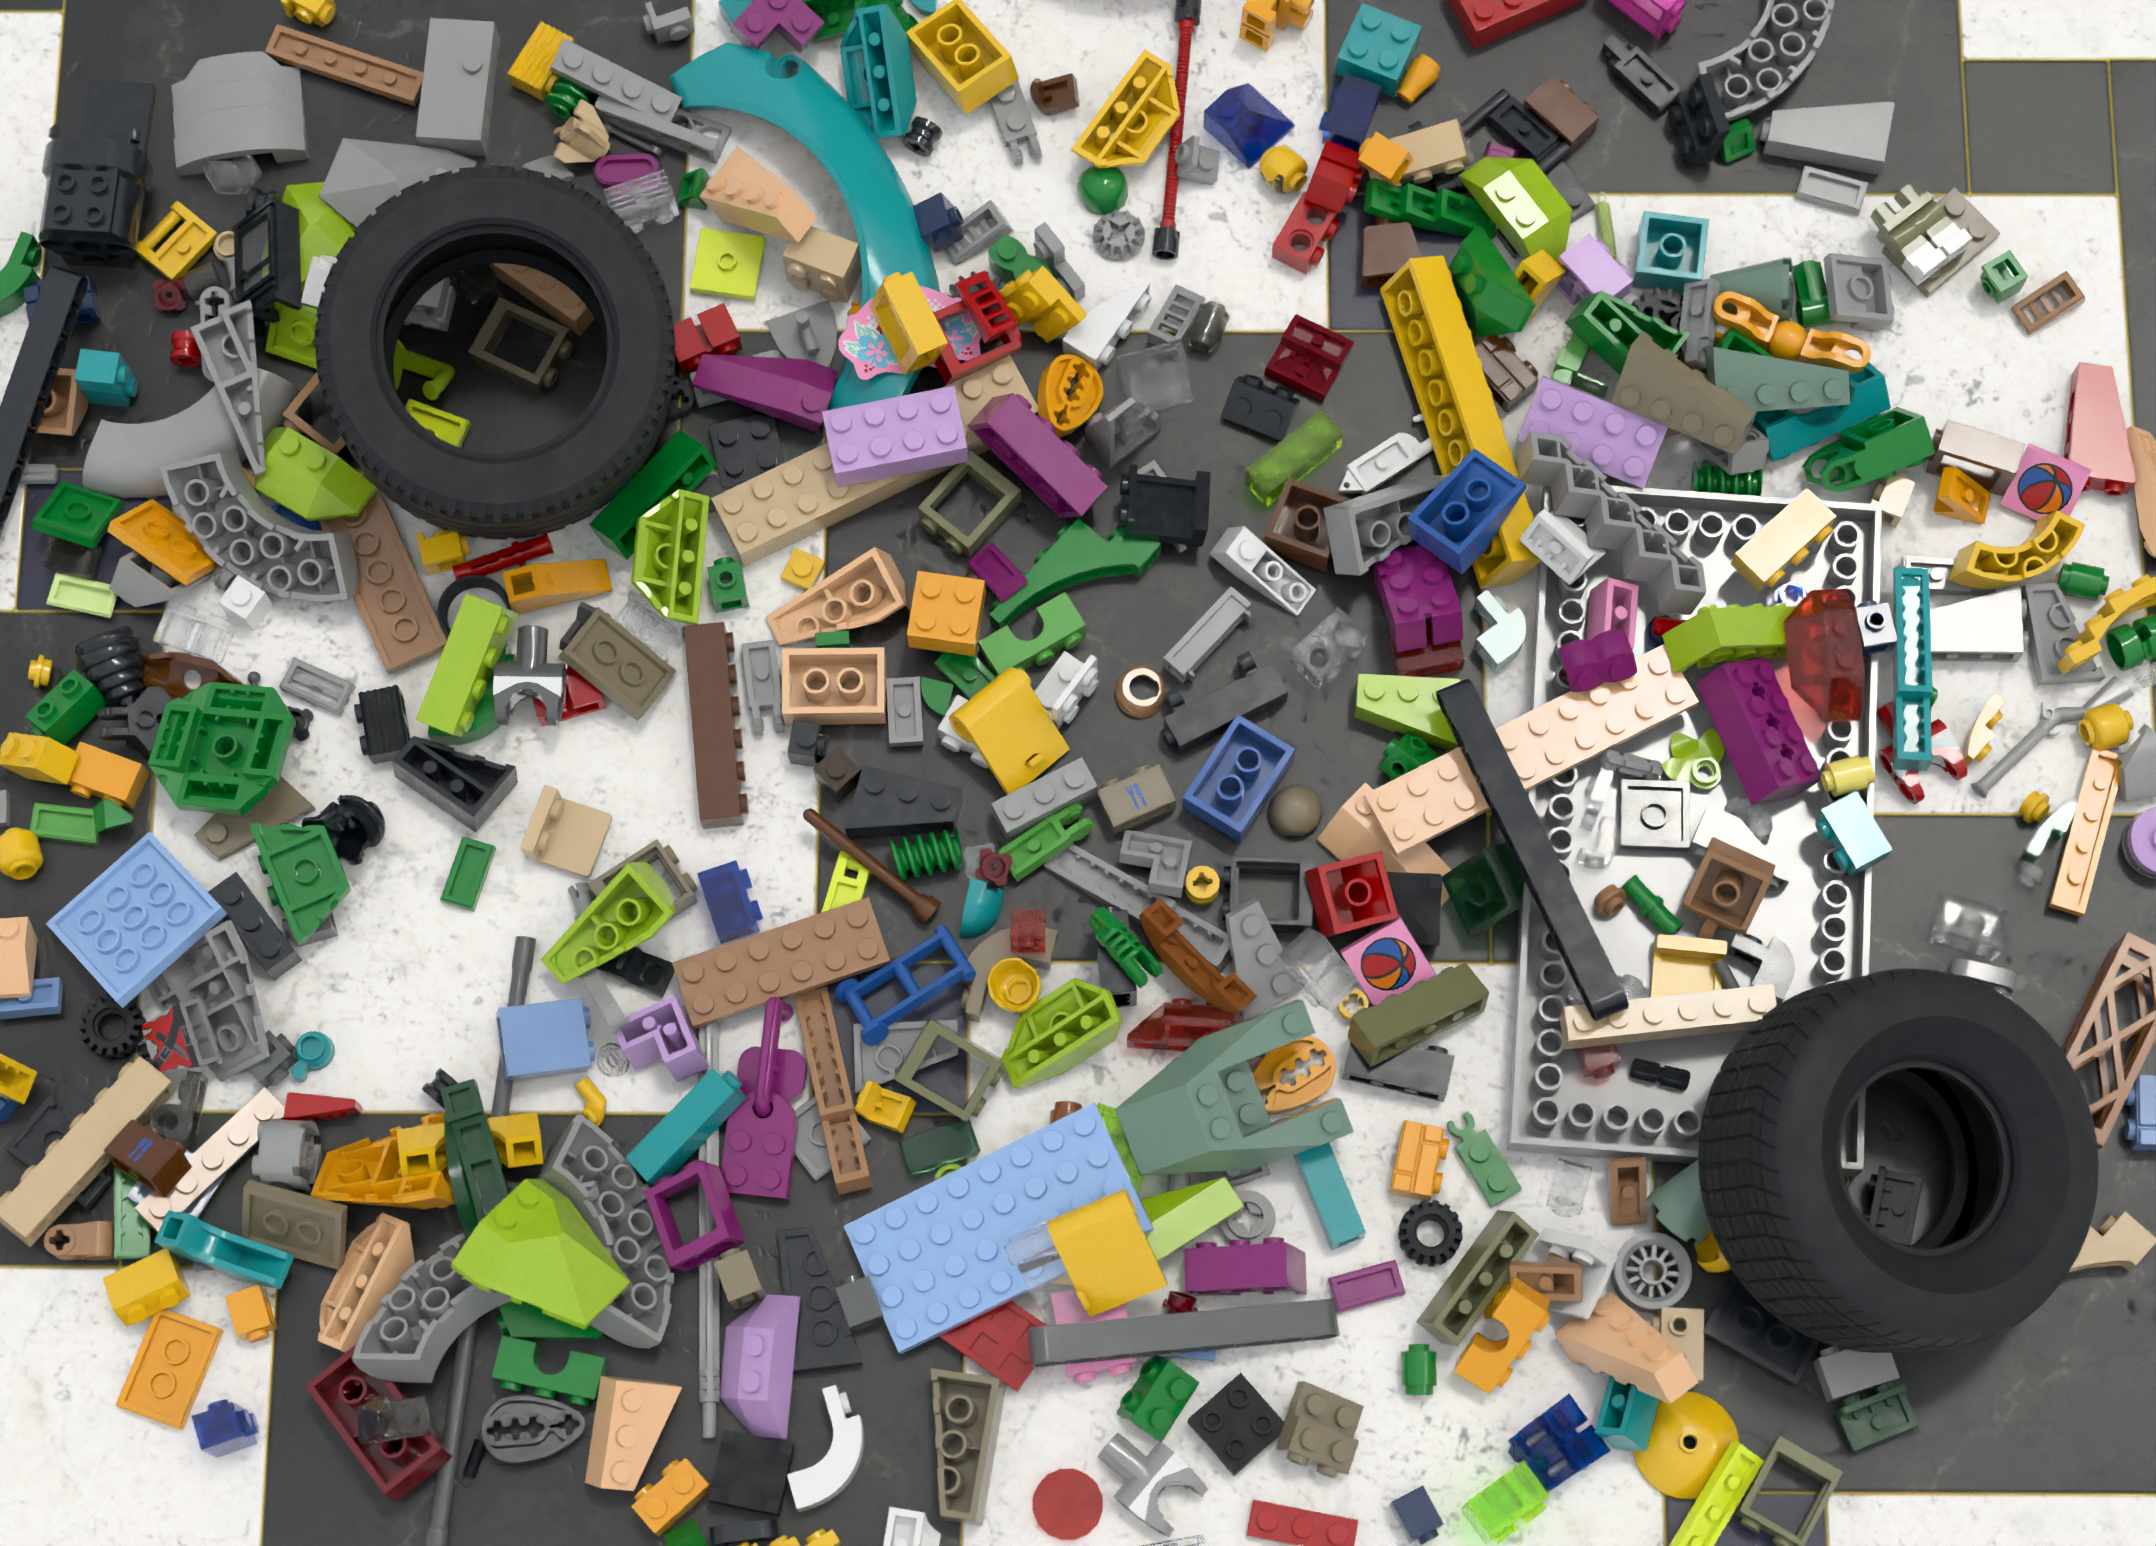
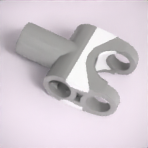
M1117 1432L1098 1455L1099 1459L1126 1481L1113 1497L1137 1519L1166 1537L1171 1535L1174 1528L1163 1519L1164 1515L1158 1508L1157 1500L1160 1493L1165 1488L1173 1485L1182 1486L1186 1489L1190 1488L1201 1497L1208 1490L1190 1466L1162 1442H1158L1148 1456H1145Z

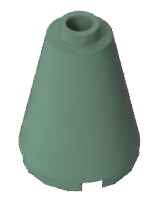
M1784 257L1710 275V278H1716L1720 282L1719 295L1723 292L1731 291L1750 297L1763 305L1770 313L1778 315L1777 323L1785 320L1791 321L1790 317H1792L1793 282H1791V277H1789V272H1793L1791 257ZM1731 303L1722 305L1724 311L1737 313L1735 305Z
M1696 1160L1651 1192L1646 1201L1649 1208L1655 1204L1659 1210V1213L1656 1215L1657 1219L1672 1233L1686 1242L1692 1237L1695 1239L1694 1245L1699 1246L1706 1239L1711 1228L1702 1201L1698 1160Z

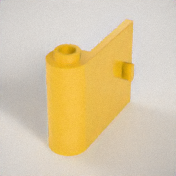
M1008 667L949 716V722L953 730L964 741L975 744L1006 795L1028 785L1070 750L1030 686L1031 679L1028 674L1021 668L1015 669L1014 667Z

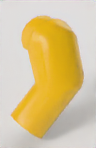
M587 1076L575 1085V1089L586 1101L583 1114L581 1115L599 1126L604 1120L607 1100Z

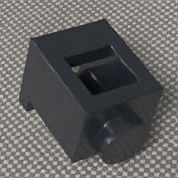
M793 720L787 752L791 764L815 767L826 757L829 734H822L820 724Z

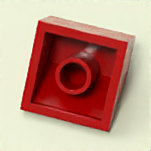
M1381 851L1304 871L1322 938L1399 918Z

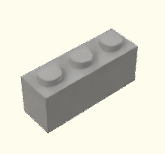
M1081 757L991 803L992 814L1009 843L1049 815H1055L1065 807H1068V805L1075 802L1083 805L1097 798L1098 785Z

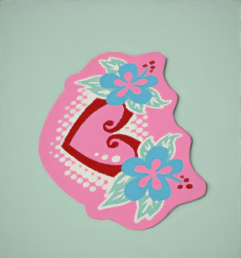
M920 286L932 312L962 300L961 298H951L937 290ZM874 297L857 314H852L848 317L846 322L847 328L840 336L838 342L839 350L854 364L855 371L862 380H868L876 374L883 372L904 374L870 307ZM968 311L940 323L958 360L968 361L981 355L979 346L981 335ZM935 364L929 365L930 367L936 368Z

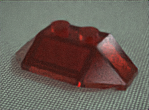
M1845 589L1811 590L1783 622L1791 688L1809 706L1817 711L1825 722L1859 721L1862 712L1865 671L1857 610Z
M1175 998L1172 999V1003L1164 1002L1127 1034V1048L1184 1052L1199 1038L1244 1021V1018L1239 1013L1235 1015L1226 1012L1209 1002H1206V1005H1193L1192 1000ZM1265 1053L1256 1057L1265 1058Z

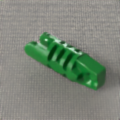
M1104 906L1092 913L1088 923L1096 932L1095 937L1104 948L1106 947L1107 952L1114 960L1120 963V967L1138 987L1142 988L1147 984L1148 977L1144 970L1153 978L1158 977L1164 972L1163 967L1140 944L1136 936L1130 930H1127V926L1119 918L1116 919Z

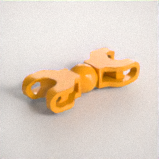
M1731 291L1721 293L1714 301L1713 316L1716 324L1720 323L1729 329L1731 327L1763 350L1766 351L1767 349L1773 357L1847 370L1849 373L1862 371L1870 360L1871 351L1869 345L1863 340L1846 333L1836 331L1822 332L1811 328L1807 334L1804 327L1797 322L1785 320L1777 323L1778 315L1767 311L1756 300ZM1726 303L1735 305L1737 313L1724 311L1722 305ZM1716 329L1713 343L1724 335L1717 332ZM1851 349L1856 350L1861 355V359L1855 360L1844 353Z

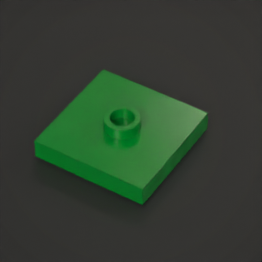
M62 481L33 518L32 530L94 549L108 531L110 522L123 511L124 500Z

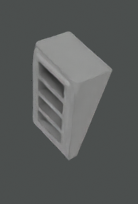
M990 200L963 219L964 224L960 226L964 239H961L960 242L964 249L959 251L953 243L950 247L945 248L953 262L958 265L996 243L1003 234L1009 235L1014 230L998 206ZM993 218L997 225L991 227L987 220ZM981 224L986 233L980 235L976 226ZM967 231H969L975 239V241H973L972 243H970L964 235V233H966Z
M1176 284L1147 333V342L1177 355L1205 302V297ZM1181 296L1195 303L1190 307L1177 301V298ZM1173 306L1187 312L1188 315L1185 317L1172 311ZM1167 317L1181 322V327L1167 321ZM1162 327H1165L1174 332H1177V334L1173 336L1169 333L1162 331L1161 329Z

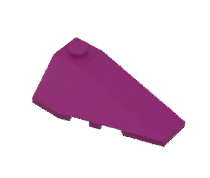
M702 354L691 386L816 433L823 421L822 411L827 410L838 371L808 359Z

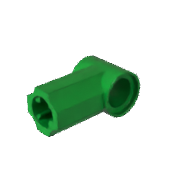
M1808 260L1794 265L1792 276L1797 295L1796 315L1798 324L1804 328L1834 324L1835 320H1830L1828 295L1821 262Z

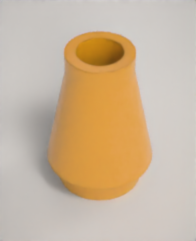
M1420 54L1417 59L1413 58L1396 94L1405 102L1412 104L1423 91L1439 78L1440 66L1424 54Z

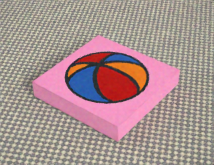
M2028 443L2022 455L2017 474L2004 493L2000 505L2035 520H2039L2056 510L2070 516L2091 473V469Z
M1400 915L1399 918L1390 920L1340 950L1374 1006L1380 1004L1389 995L1401 994L1409 990L1418 981H1426L1436 975Z

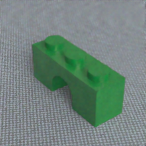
M502 1335L492 1373V1378L500 1382L499 1388L513 1392H520L521 1387L534 1389V1396L554 1400L555 1394L569 1397L568 1403L582 1407H589L590 1402L597 1403L600 1376H606L609 1361L606 1358L571 1350L565 1368L557 1374L548 1375L542 1373L539 1369L538 1359L541 1347L537 1343Z

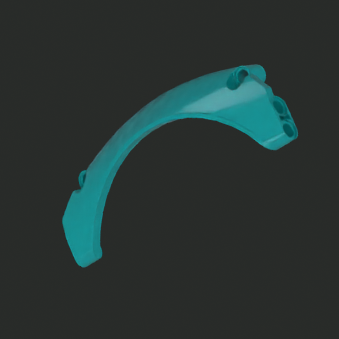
M726 42L700 55L671 75L669 81L676 95L682 97L680 104L684 110L720 109L744 113L763 119L794 136L819 159L842 193L853 219L862 265L860 309L875 297L876 290L883 284L882 280L897 272H900L901 275L913 272L919 286L940 292L929 245L920 235L913 210L914 204L896 168L856 111L810 64L793 54H786L776 59L775 55L771 52ZM798 67L797 74L792 76L793 70ZM847 359L844 370L833 389L828 410L908 395L922 369L908 375L883 372L876 374L868 380H862L858 377L854 364Z

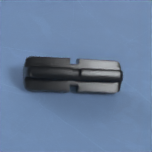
M1635 1058L1632 1061L1630 1076L1632 1078L1652 1083L1660 1081V1085L1680 1090L1687 1089L1691 1077L1688 1070L1665 1065L1663 1068L1660 1067L1659 1063Z

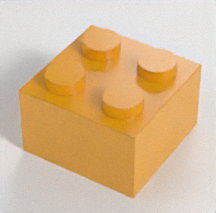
M917 571L907 630L909 647L976 657L986 596L985 580Z

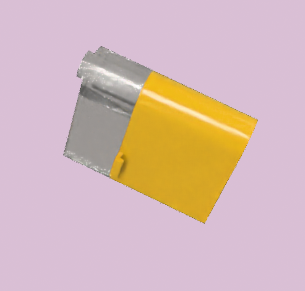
M1126 1188L1008 1236V1245L1004 1246V1251L1010 1265L1017 1264L1046 1326L1078 1323L1168 1286L1167 1280L1143 1232L1137 1210Z

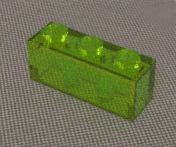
M1320 409L1246 469V486L1266 507L1280 497L1288 477L1298 481L1301 480L1342 446L1343 431Z

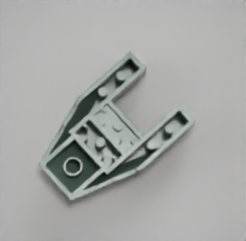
M1294 1000L1199 1038L1192 1046L1171 1061L1161 1072L1146 1082L1115 1109L1140 1175L1254 1169L1354 1132L1343 1102L1339 1098H1332L1271 1123L1247 1060L1316 1033L1303 1000Z

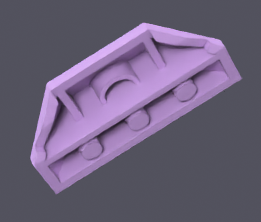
M766 1294L765 1297L761 1298L726 1326L720 1399L753 1436L787 1439L800 1304L799 1296Z

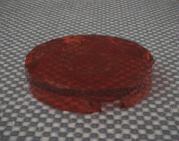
M1059 1469L1047 1474L1038 1484L1033 1495V1514L1039 1527L1049 1536L1061 1541L1078 1540L1087 1536L1098 1525L1103 1513V1496L1097 1483L1087 1474L1076 1469Z

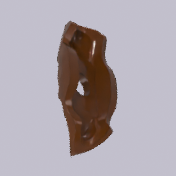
M163 652L143 656L144 663L141 668L144 671V677L141 679V682L146 687H162L173 700L178 697L182 699L195 690L187 687L184 682V676L189 670H196L200 674L201 684L199 687L210 682L245 685L232 673L203 657L182 652Z

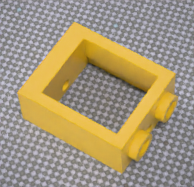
M900 272L891 274L882 280L883 284L876 290V295L870 303V307L904 375H908L934 364L948 344V341L913 272L901 275Z

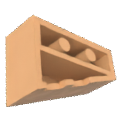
M600 1376L585 1483L605 1489L634 1491L682 1387L666 1382Z

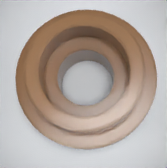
M1614 884L1606 886L1594 898V903L1597 906L1596 911L1601 916L1617 914L1625 906L1627 893L1623 888H1617Z

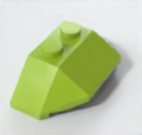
M1484 157L1459 175L1458 178L1523 260L1543 249L1558 262L1559 256L1566 251L1572 208L1533 159Z
M274 427L264 440L266 472L257 478L255 476V489L307 521L333 519L345 515L348 517L358 516L378 490L339 456L289 427Z
M678 489L637 518L631 583L663 618L696 625L698 624L710 496Z
M1073 978L1039 1000L1028 1011L1021 1013L1011 1035L1008 1049L1004 1050L1001 1057L1014 1088L1018 1089L1062 1075L1116 1040L1123 1020L1110 990L1078 978Z

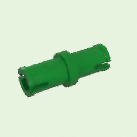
M1637 875L1632 876L1621 887L1627 893L1630 900L1641 910L1639 914L1644 919L1649 918L1664 935H1675L1683 927L1684 924L1664 906L1663 898L1660 895L1655 896Z

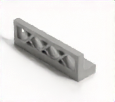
M601 96L598 97L594 106L597 115L603 123L611 122L614 127L717 164L732 132L729 126L677 108L672 121L669 122ZM680 119L688 121L692 130L672 122ZM712 130L720 133V136L717 140L702 133Z

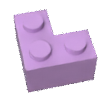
M1590 233L1561 254L1557 262L1566 272L1556 287L1573 306L1581 299L1600 290L1620 300L1630 292L1633 280L1628 268L1622 263L1618 264L1610 256V251L1605 243L1599 239L1596 240Z
M672 995L626 1017L629 1024L615 1032L623 1053L635 1070L663 1058L665 1065L678 1083L709 1068L688 1014L676 995Z

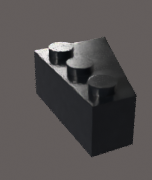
M413 736L392 760L394 774L397 779L475 833L518 783L516 766L505 764V766L487 761L483 756L476 754L475 756L455 751L453 747Z

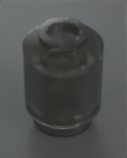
M1208 301L1199 305L1188 332L1190 337L1188 343L1190 346L1199 351L1211 353L1214 347L1219 345L1230 318L1222 304Z

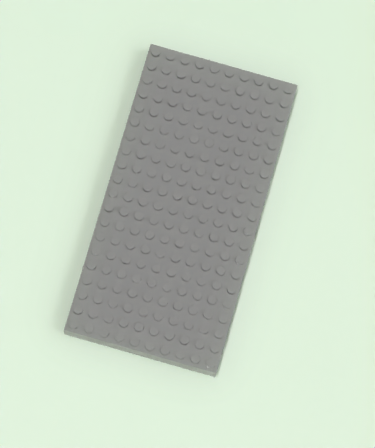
M1609 485L1618 494L1623 491L1642 509L1640 514L1653 526L1658 523L1678 542L1675 546L1688 558L1693 555L1703 564L1707 594L1691 615L1659 611L1656 583L1624 579L1621 552L1619 550L1604 549L1606 551L1604 556L1570 585L1556 575L1543 561L1537 564L1530 711L1571 691L1562 668L1558 649L1571 641L1586 639L1590 590L1608 577L1639 585L1635 644L1632 649L1635 658L1665 644L1663 637L1652 634V622L1658 616L1689 620L1697 615L1699 608L1710 604H1716L1717 608H1723L1731 604H1740L1741 607H1748L1753 604L1762 603L1764 607H1770L1774 604L1786 603V606L1802 607L1813 644L1790 657L1769 659L1768 661L1775 671V676L1784 696L1788 699L1789 707L1803 732V737L1812 757L1817 762L1820 774L1825 771V764L1855 755L1860 757L1868 756L1875 772L1878 653L1857 656L1848 618L1860 603L1866 601H1877V604L1880 603L1882 505L1820 500L1836 515L1831 525L1834 531L1821 544L1815 541L1809 546L1807 550L1810 553L1800 564L1794 566L1791 563L1783 571L1786 575L1776 586L1770 588L1767 585L1758 592L1730 564L1735 553L1787 507L1794 498ZM1543 486L1540 512L1543 509L1549 513L1553 511L1551 487ZM1567 516L1587 534L1586 520L1584 518ZM1726 661L1713 664L1712 667L1698 669L1697 663L1688 667L1682 673L1697 697L1698 705L1612 749L1620 753L1625 752L1657 760L1662 765L1665 761L1673 758L1670 752V740L1674 732L1686 734L1697 741L1710 728H1713L1718 733L1696 682L1721 665L1727 664ZM1725 748L1724 756L1719 763L1722 769V777L1718 785L1709 790H1701L1690 783V844L1707 805L1740 818L1791 876L1790 882L1784 890L1780 888L1778 890L1767 889L1746 933L1762 941L1761 945L1765 947L1768 946L1775 936L1784 942L1791 951L1795 963V973L1783 1002L1815 987L1868 975L1872 866L1850 877L1847 870L1843 871L1837 865L1833 856V852L1836 849L1834 845H1831L1829 840L1824 841L1821 838L1815 825L1817 822L1815 818L1822 808L1851 793L1834 797L1831 791H1825L1822 781H1819L1795 797L1751 805ZM1602 754L1526 791L1615 971L1627 1000L1650 997L1653 943L1656 936L1663 933L1649 918L1644 919L1639 914L1641 910L1628 896L1625 899L1624 908L1613 916H1609V914L1605 916L1599 915L1596 911L1597 906L1594 903V898L1606 886L1614 884L1617 888H1621L1632 876L1637 875L1655 896L1660 895L1663 898L1664 906L1684 924L1674 936L1697 938L1704 920L1697 918L1696 913L1681 907V904L1700 860L1691 851L1619 849L1621 779H1648L1604 769L1602 761H1600ZM1706 769L1698 771L1701 778L1707 779L1710 777V773ZM1664 771L1658 778L1659 781H1673L1666 776ZM1874 783L1868 784V788L1857 792L1871 815L1874 816ZM1521 875L1507 1150L1614 1159L1645 1157L1646 1161L1694 1163L1698 1160L1701 1122L1712 1084L1729 1052H1733L1732 1048L1743 1034L1747 1035V1030L1564 1049L1559 1015L1564 1006L1582 1005L1584 1001ZM1717 927L1712 940L1727 941L1728 950L1736 933L1741 936L1743 934L1727 927L1725 930ZM1726 954L1724 959L1740 988L1749 987L1757 968ZM1635 1058L1659 1063L1660 1067L1663 1068L1665 1065L1688 1070L1691 1076L1689 1085L1686 1090H1680L1660 1085V1081L1652 1083L1632 1078L1630 1076L1632 1061ZM1866 1089L1861 1093L1850 1110L1842 1134L1843 1175L1848 1177H1857L1864 1170Z

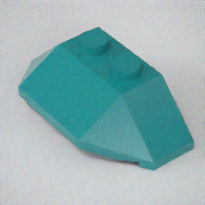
M887 4L858 8L853 14V20L847 28L840 45L848 103L864 121L876 139L905 135L917 103L908 36Z

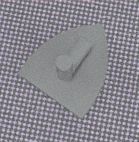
M829 300L766 321L779 351L786 358L808 359L826 367L831 365L837 347V327Z

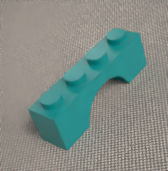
M1869 362L1862 371L1849 373L1850 405L1819 407L1808 413H1794L1789 409L1757 412L1753 427L1769 439V451L1766 456L1773 462L1787 458L1798 450L1815 445L1820 440L1891 409L1885 376Z

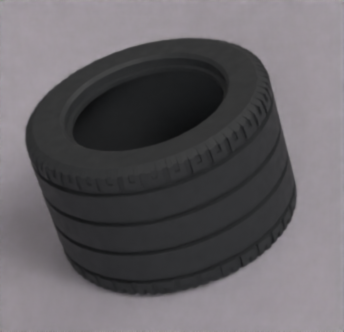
M490 165V169H483V166L459 168L460 172L453 174L452 170L429 176V181L425 183L422 180L400 190L402 194L398 197L393 195L376 207V213L373 216L369 214L353 231L355 235L352 238H348L337 254L336 258L338 260L336 264L333 263L323 285L325 290L321 293L316 313L318 320L315 323L314 347L316 348L317 375L327 409L350 453L370 481L392 502H396L401 508L418 519H423L427 523L446 531L458 532L461 535L507 540V538L512 537L514 539L537 537L536 534L551 533L564 529L566 525H573L591 516L594 511L600 510L611 502L637 475V472L642 469L652 454L665 425L672 397L676 343L672 308L669 304L670 301L664 281L659 275V270L649 251L644 249V244L630 226L626 227L624 220L608 205L603 206L599 199L581 187L577 190L573 188L574 184L556 176L545 177L543 172L522 167L520 171L514 170V167ZM496 263L515 264L536 269L565 284L585 303L594 316L607 350L606 366L601 384L593 400L577 421L557 437L542 445L523 451L502 454L466 450L445 442L426 430L412 417L399 400L393 372L394 354L400 330L420 298L434 285L456 272L470 267Z

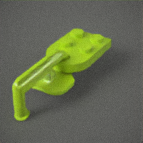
M275 302L273 309L280 313V321L270 323L265 351L317 369L314 340L315 323L318 320V317H316L318 307L302 303V308L297 311ZM397 340L393 370L396 390L400 385L404 368L433 378L432 381L424 383L423 393L428 399L436 400L453 379L455 369L446 363L405 350L402 342Z

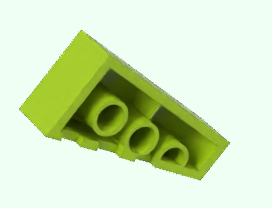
M465 594L418 712L417 721L462 737L463 733L470 729L474 720L473 712L485 693L495 664L498 662L520 616L519 613L471 594Z
M1762 603L1753 604L1748 607H1741L1740 604H1731L1723 608H1717L1716 604L1706 605L1697 610L1696 616L1662 635L1674 673L1683 672L1695 663H1697L1698 669H1704L1723 661L1734 663L1752 658L1767 657L1769 660L1790 657L1813 644L1802 607L1786 606V603H1778L1770 607H1764Z

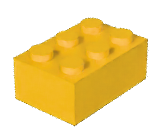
M952 0L905 32L908 36L913 55L966 115L1019 80L1012 56L962 0Z

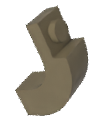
M1033 925L1015 926L1001 930L981 942L968 958L977 973L976 977L971 981L961 980L962 984L972 986L971 989L965 988L961 1001V1008L966 1009V1020L980 1023L988 993L987 978L991 968L1000 960L1018 957L1032 967L1050 971L1058 942V930Z

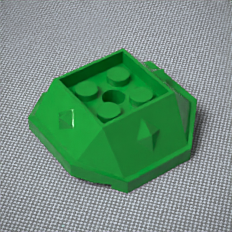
M210 682L193 690L182 699L178 697L166 703L148 766L180 810L243 816L255 804L263 801L267 793L279 782L296 720L274 687Z

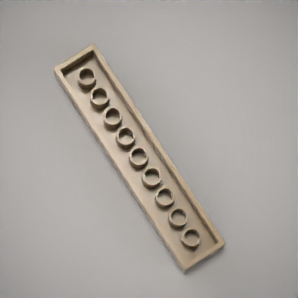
M1010 355L942 387L955 386L968 451H973L976 455L989 450V448L967 425L992 397L1010 393L1020 394L1032 405L1030 410L1040 418L1038 406ZM827 442L712 497L711 500L715 513L742 566L746 567L957 464L837 487L829 444Z

